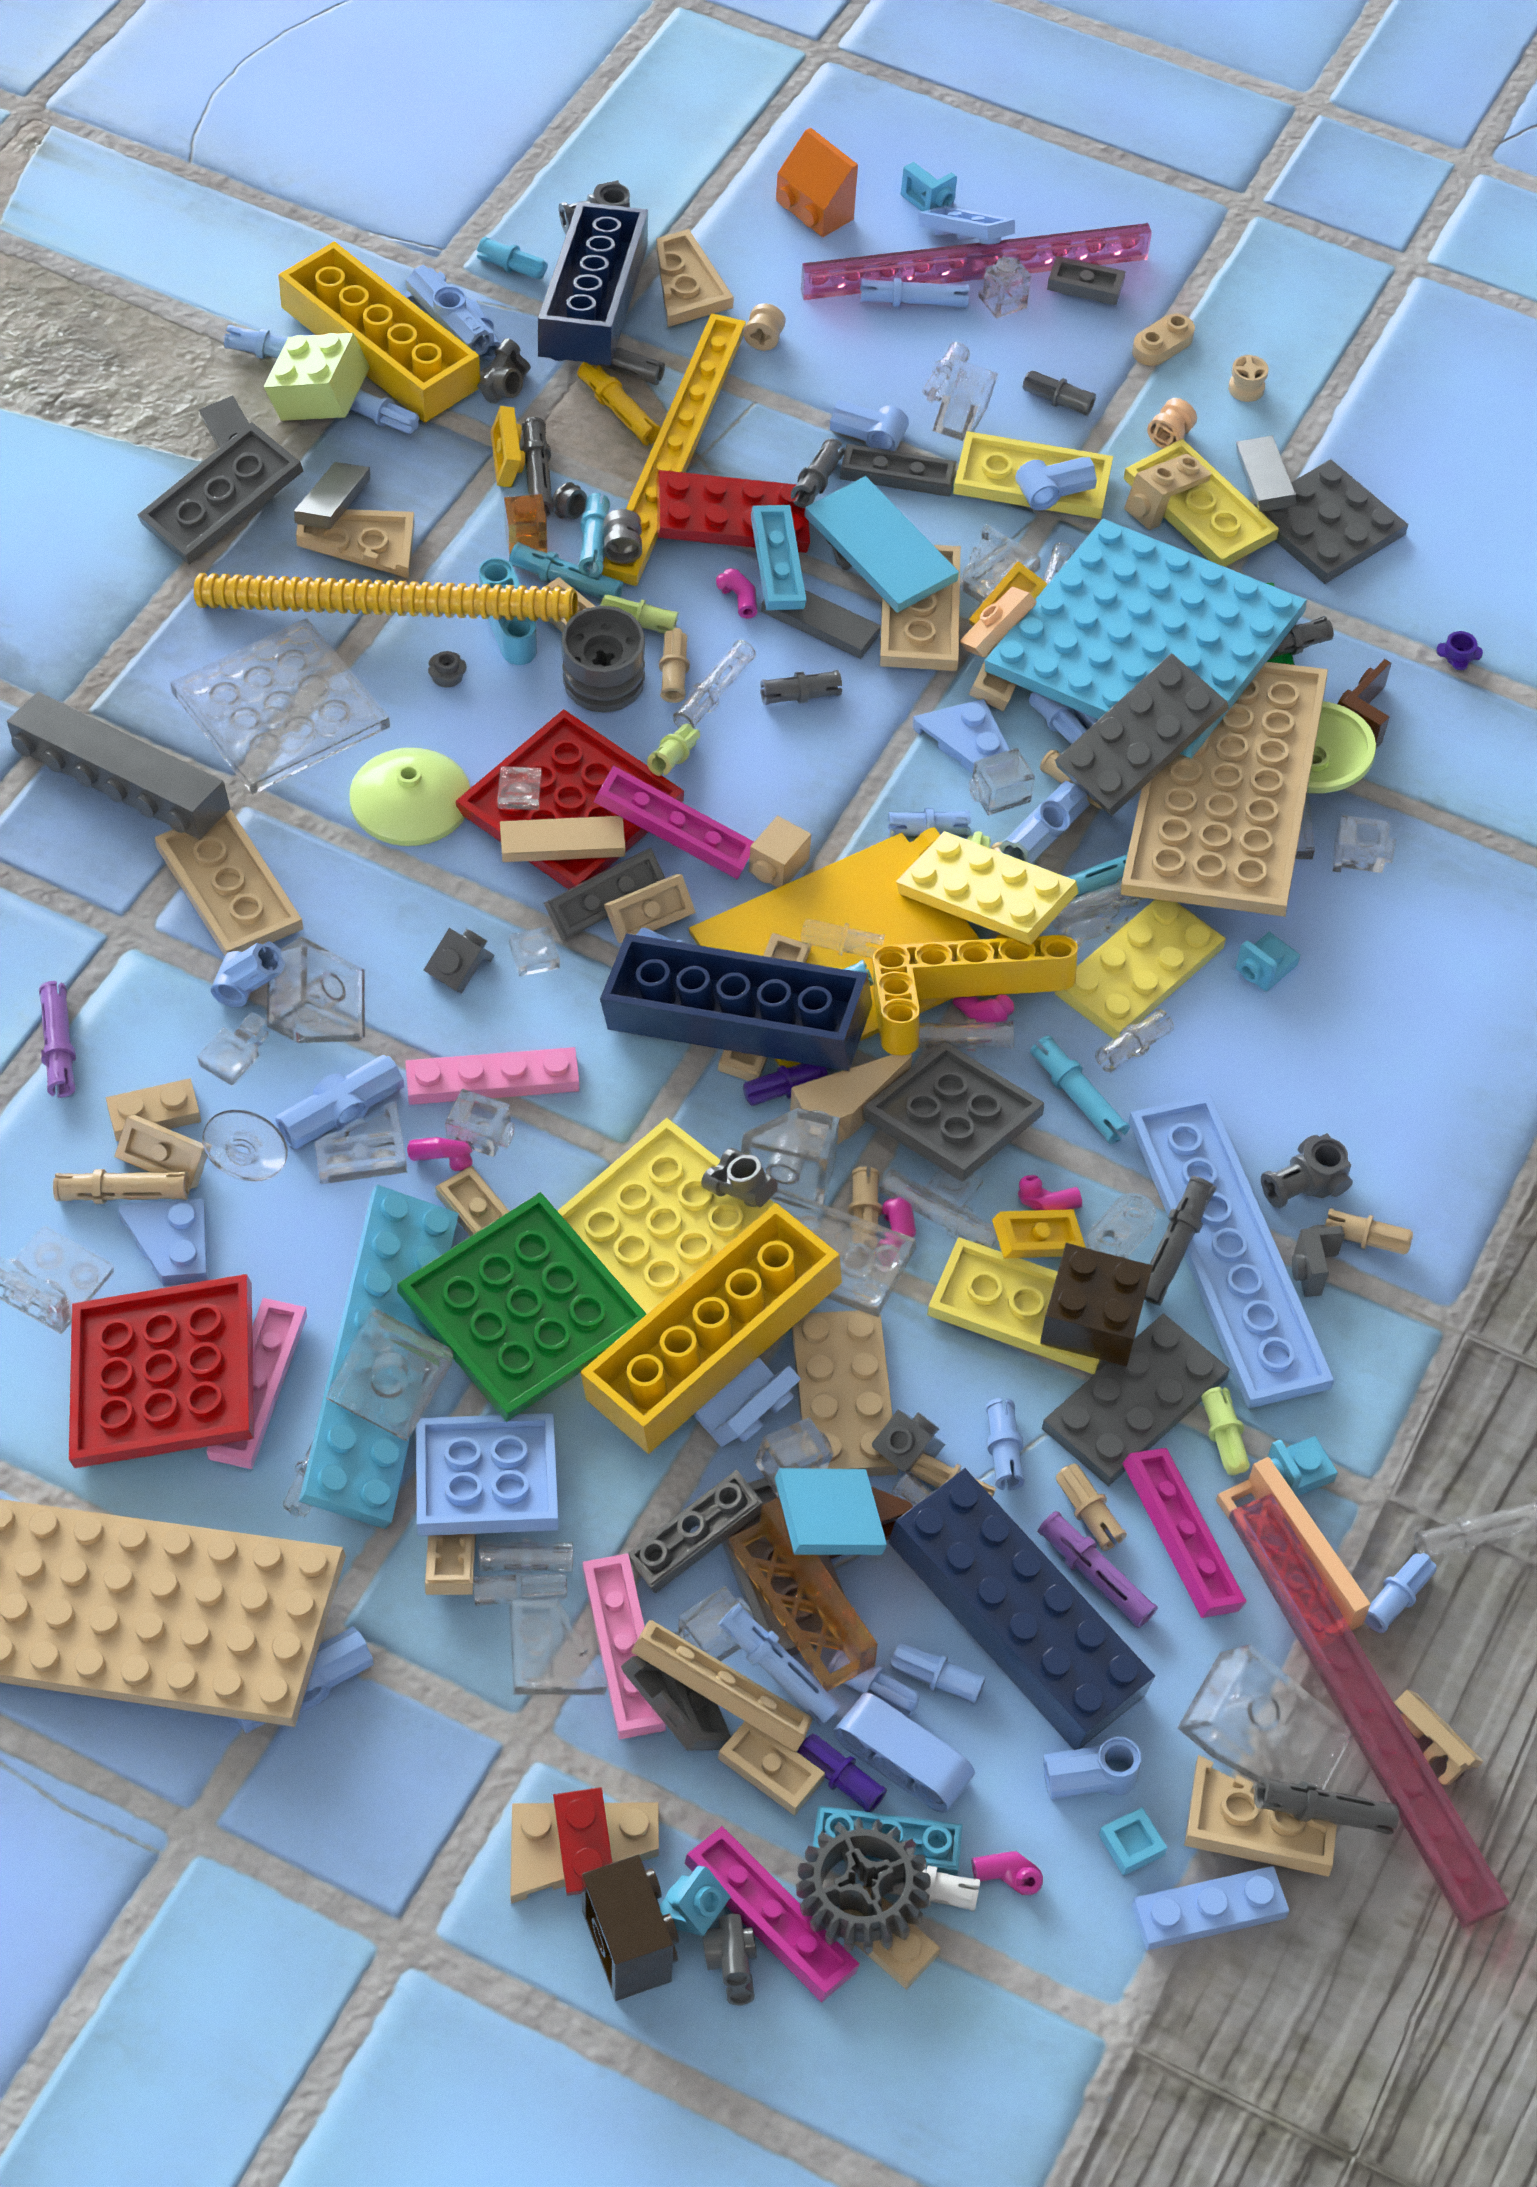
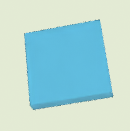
M779 1468L775 1476V1482L794 1555L883 1554L887 1543L866 1469Z

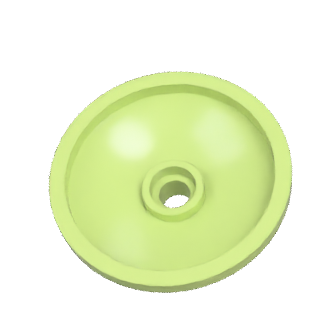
M1323 701L1307 793L1320 794L1345 789L1361 780L1372 767L1376 751L1374 734L1362 717L1344 706Z
M423 748L390 750L369 760L355 775L350 787L351 811L360 827L378 840L399 846L425 845L448 836L464 821L465 817L456 807V800L470 789V784L461 767L441 753Z

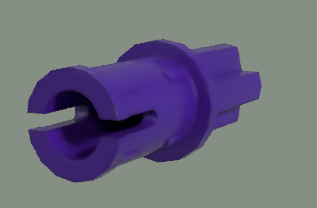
M801 1063L789 1068L782 1065L777 1068V1072L745 1082L743 1084V1092L746 1101L751 1106H756L785 1095L790 1099L792 1087L828 1076L826 1067Z
M812 1733L800 1745L797 1752L825 1772L824 1778L829 1781L828 1787L832 1790L840 1789L860 1805L865 1812H873L885 1797L887 1788L878 1784L855 1765V1758L852 1756L844 1757L817 1734Z

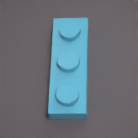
M753 506L751 521L766 610L804 609L807 600L791 506Z

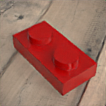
M602 1787L553 1794L567 1896L582 1894V1873L613 1863Z

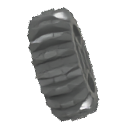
M859 1817L854 1821V1830L847 1831L845 1826L838 1822L835 1825V1838L821 1831L820 1835H818V1845L820 1848L808 1846L805 1850V1859L808 1862L800 1863L798 1866V1877L802 1881L796 1884V1895L804 1899L800 1903L802 1915L813 1916L810 1920V1928L813 1932L816 1933L827 1928L825 1941L829 1946L842 1937L844 1938V1950L848 1953L853 1950L855 1942H863V1949L869 1955L873 1951V1941L880 1940L884 1948L889 1950L893 1946L892 1934L906 1940L910 1935L908 1924L919 1926L922 1922L923 1913L920 1909L926 1908L929 1905L930 1895L925 1890L930 1888L931 1877L928 1873L922 1872L926 1868L925 1857L923 1855H914L916 1843L913 1841V1838L899 1843L901 1831L897 1826L887 1834L882 1833V1822L879 1819L873 1823L872 1830L863 1829V1822ZM864 1856L876 1857V1858H879V1859H881V1860H883V1861H879V1862L870 1861V1860H868L867 1858H865ZM844 1860L845 1874L834 1879V1885L823 1889L822 1885L829 1871L836 1864ZM856 1874L860 1882L863 1881L866 1887H871V1898L868 1891L864 1890L861 1884H855ZM903 1883L904 1890L898 1901L891 1908L883 1912L882 1897L893 1892V1886ZM853 1909L862 1913L863 1916H855L843 1911Z

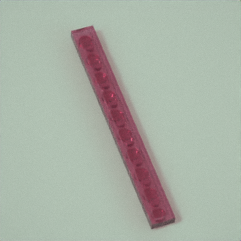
M1148 223L1006 239L1001 240L997 244L972 243L802 263L800 291L803 300L861 294V278L893 281L894 278H901L902 282L945 284L1047 272L1052 270L1056 256L1096 265L1147 260L1152 231Z
M1272 1493L1231 1510L1229 1515L1230 1522L1389 1800L1397 1805L1401 1821L1463 1929L1506 1910L1510 1902Z

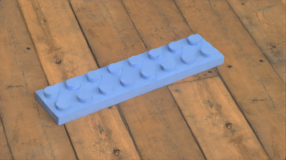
M1211 1094L1131 1111L1129 1124L1168 1216L1171 1209L1177 1208L1191 1176L1203 1178L1217 1187L1201 1219L1203 1226L1200 1233L1194 1234L1184 1256L1247 1408L1250 1409L1331 1389L1334 1383L1332 1373Z

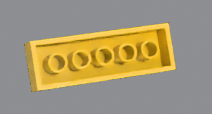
M335 241L278 274L281 308L315 335L354 333L370 366L366 376L405 408L417 413L419 419L424 423L479 389L477 386L480 382L479 355Z
M775 1203L580 1372L586 1400L646 1453L650 1454L842 1283L840 1254L780 1205Z

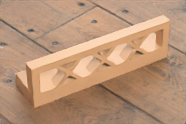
M1269 1457L1253 1464L1248 1480L1217 1495L1216 1502L1316 1648L1363 1625L1371 1603ZM1252 1493L1262 1508L1260 1518L1241 1513L1234 1504V1501ZM1266 1515L1268 1516L1270 1521L1265 1520ZM1252 1528H1256V1529H1257V1530H1256V1534L1254 1533V1531L1252 1530ZM1262 1530L1281 1535L1287 1544L1285 1554L1265 1549L1260 1542ZM1291 1551L1295 1557L1290 1556ZM1276 1564L1282 1565L1281 1571ZM1287 1567L1307 1573L1312 1581L1310 1592L1290 1586L1285 1578ZM1316 1588L1318 1589V1591L1320 1592V1594H1316V1593H1315V1592H1316ZM1301 1601L1307 1602L1306 1608ZM1312 1605L1331 1609L1339 1622L1320 1630L1310 1615Z

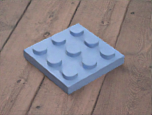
M554 1413L518 1414L508 1422L501 1415L416 1418L418 1536L558 1530Z

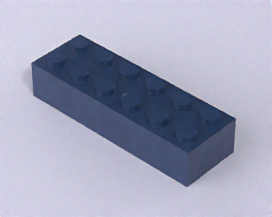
M577 202L538 316V357L551 358L555 361L587 362L591 365H611L648 246V209Z
M627 933L600 997L608 1030L850 1071L872 1007L868 973Z
M966 1468L962 1469L895 1521L888 1542L891 1547L1073 1750L1084 1747L1145 1697L1155 1678L1153 1672Z

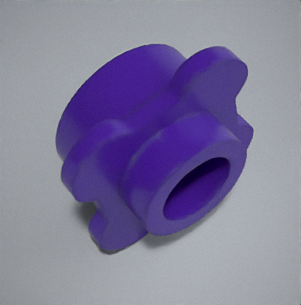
M1455 631L1448 636L1446 643L1437 645L1436 653L1440 657H1445L1453 668L1465 670L1471 661L1482 658L1483 650L1478 646L1477 640L1472 634L1465 631Z

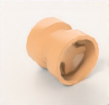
M1180 398L1168 400L1160 410V414H1157L1148 424L1147 432L1149 438L1162 449L1184 439L1185 434L1189 433L1197 423L1196 411L1188 402Z

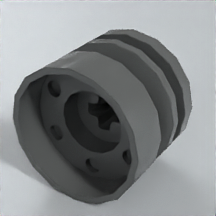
M600 605L585 608L573 615L564 626L561 639L563 683L566 693L577 705L590 711L606 713L625 708L637 699L644 686L645 636L641 624L632 614L618 607Z

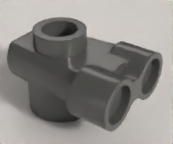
M505 338L495 350V358L490 366L482 369L480 372V382L477 386L484 398L490 403L496 404L502 397L515 398L522 390L523 378L531 369L529 362L520 355L519 345L509 338Z
M735 1148L727 1149L723 1153L719 1164L706 1170L701 1181L702 1187L719 1197L726 1194L742 1200L750 1207H762L778 1189L776 1179L764 1172L761 1162L756 1156L747 1155Z
M739 1914L724 1915L719 1918V1927L708 1929L703 1936L708 1971L722 1968L723 1983L727 1986V2001L732 2005H745L752 2002L755 1997L748 1960L757 1958L753 1927L743 1929L741 1915Z

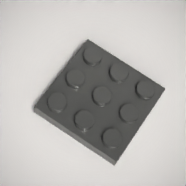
M1331 459L1291 482L1296 493V506L1262 512L1279 528L1277 539L1274 541L1324 584L1406 535L1408 523Z
M944 1042L863 1106L862 1119L963 1182L1043 1115L1044 1102Z

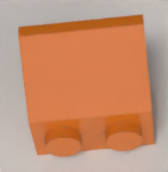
M810 127L804 131L777 173L776 201L823 238L854 220L858 164Z

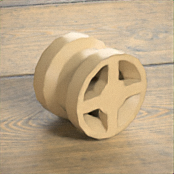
M771 304L756 305L752 309L749 321L744 328L743 336L746 342L753 348L762 351L775 348L780 339V333L785 326L786 318L784 313Z
M1244 355L1237 358L1233 362L1232 377L1229 381L1228 390L1235 399L1244 402L1260 399L1264 394V381L1268 376L1269 367L1262 358L1253 355Z

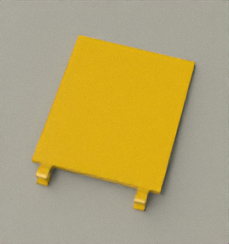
M935 827L923 831L912 842H909L903 833H899L689 927V933L697 945L763 956L773 932L812 945L806 963L845 969L864 960L867 965L866 970L869 969L872 979L873 954L882 946L980 940L965 919L901 895L898 892L896 881L940 836ZM1000 934V935H998L995 939H997V938H1011V937H1008V936H1006V935ZM873 985L870 986L872 1007L860 1041L879 1033ZM953 998L918 1000L920 1013ZM775 1059L779 1066L783 1065L786 1068L801 1064L793 1061Z

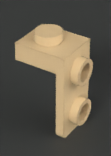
M1183 454L1138 472L1124 509L1147 529L1152 530L1160 526L1171 496L1209 481L1211 472L1189 454Z

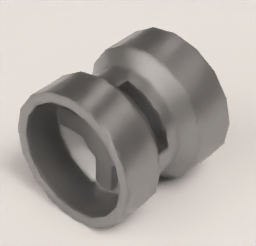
M618 509L611 511L604 518V535L606 536L604 539V554L610 561L618 564H628L636 561L641 556L642 539L640 535L642 533L641 518L637 513L627 509Z

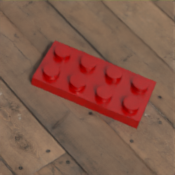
M666 470L658 471L656 479L657 538L756 548L751 521L752 507L790 505L798 552L807 553L810 545L809 520L804 516L805 508H800L793 503L797 496L791 499V491L797 484Z

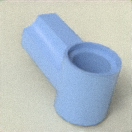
M838 399L830 419L829 430L864 440L867 446L871 448L896 451L909 426V418L901 409L894 406H885L879 411H875Z
M1082 457L1049 466L1042 460H1031L1023 464L1015 475L1016 482L1033 510L1037 511L1052 507L1061 496L1094 489L1097 482L1094 464L1090 457Z
M268 941L265 944L256 943L243 952L232 951L227 953L212 984V996L218 1002L229 1007L239 1008L244 1006L251 992L282 973L286 963L282 959L281 949Z
M1115 1736L1109 1738L1101 1746L1043 1754L1044 1778L1050 1799L1101 1791L1121 1796L1129 1793L1138 1781L1141 1752L1138 1746L1126 1737ZM1119 1760L1127 1764L1129 1769L1123 1772H1116L1111 1770L1107 1763Z

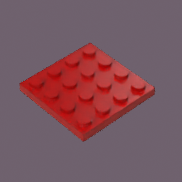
M563 709L456 800V807L465 818L501 842L500 821L619 816L594 803L600 788L613 766L680 802L684 801V790L662 775L657 776L653 774L646 764ZM623 818L626 853L648 831ZM620 857L528 862L569 890L607 870Z
M247 1274L72 1303L69 1461L74 1469L254 1439L252 1283Z

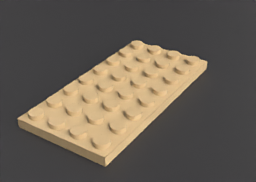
M1266 662L1191 759L1179 754L1141 789L1121 883V895L1286 917L1328 669Z
M0 1499V1683L295 1727L346 1558L344 1549L338 1546Z

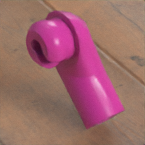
M725 569L724 573L716 577L718 589H722L724 594H728L733 590L737 595L739 616L745 619L753 618L757 614L755 586L738 569Z
M1004 994L996 996L995 999L980 1001L976 996L954 997L953 1004L980 1027L1002 1024L1007 1021V1016L1014 1012L1013 1001Z
M431 1137L413 1139L409 1141L407 1146L408 1156L413 1161L449 1158V1166L453 1171L464 1170L473 1164L470 1153L473 1151L464 1141Z
M1036 1175L1024 1176L1019 1181L1020 1190L1017 1194L1020 1201L1034 1210H1069L1082 1207V1197L1077 1187L1050 1192L1042 1188V1181Z
M900 1197L888 1199L882 1205V1214H887L884 1218L890 1222L891 1231L878 1244L877 1249L884 1258L893 1261L916 1234L912 1206L907 1200Z
M1016 1851L971 1859L974 1879H980V1882L1001 1879L1022 1895H1033L1043 1885L1041 1870Z

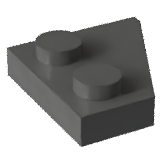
M632 1656L621 1666L623 1673L687 1751L720 1750L731 1738L719 1706L638 1656Z

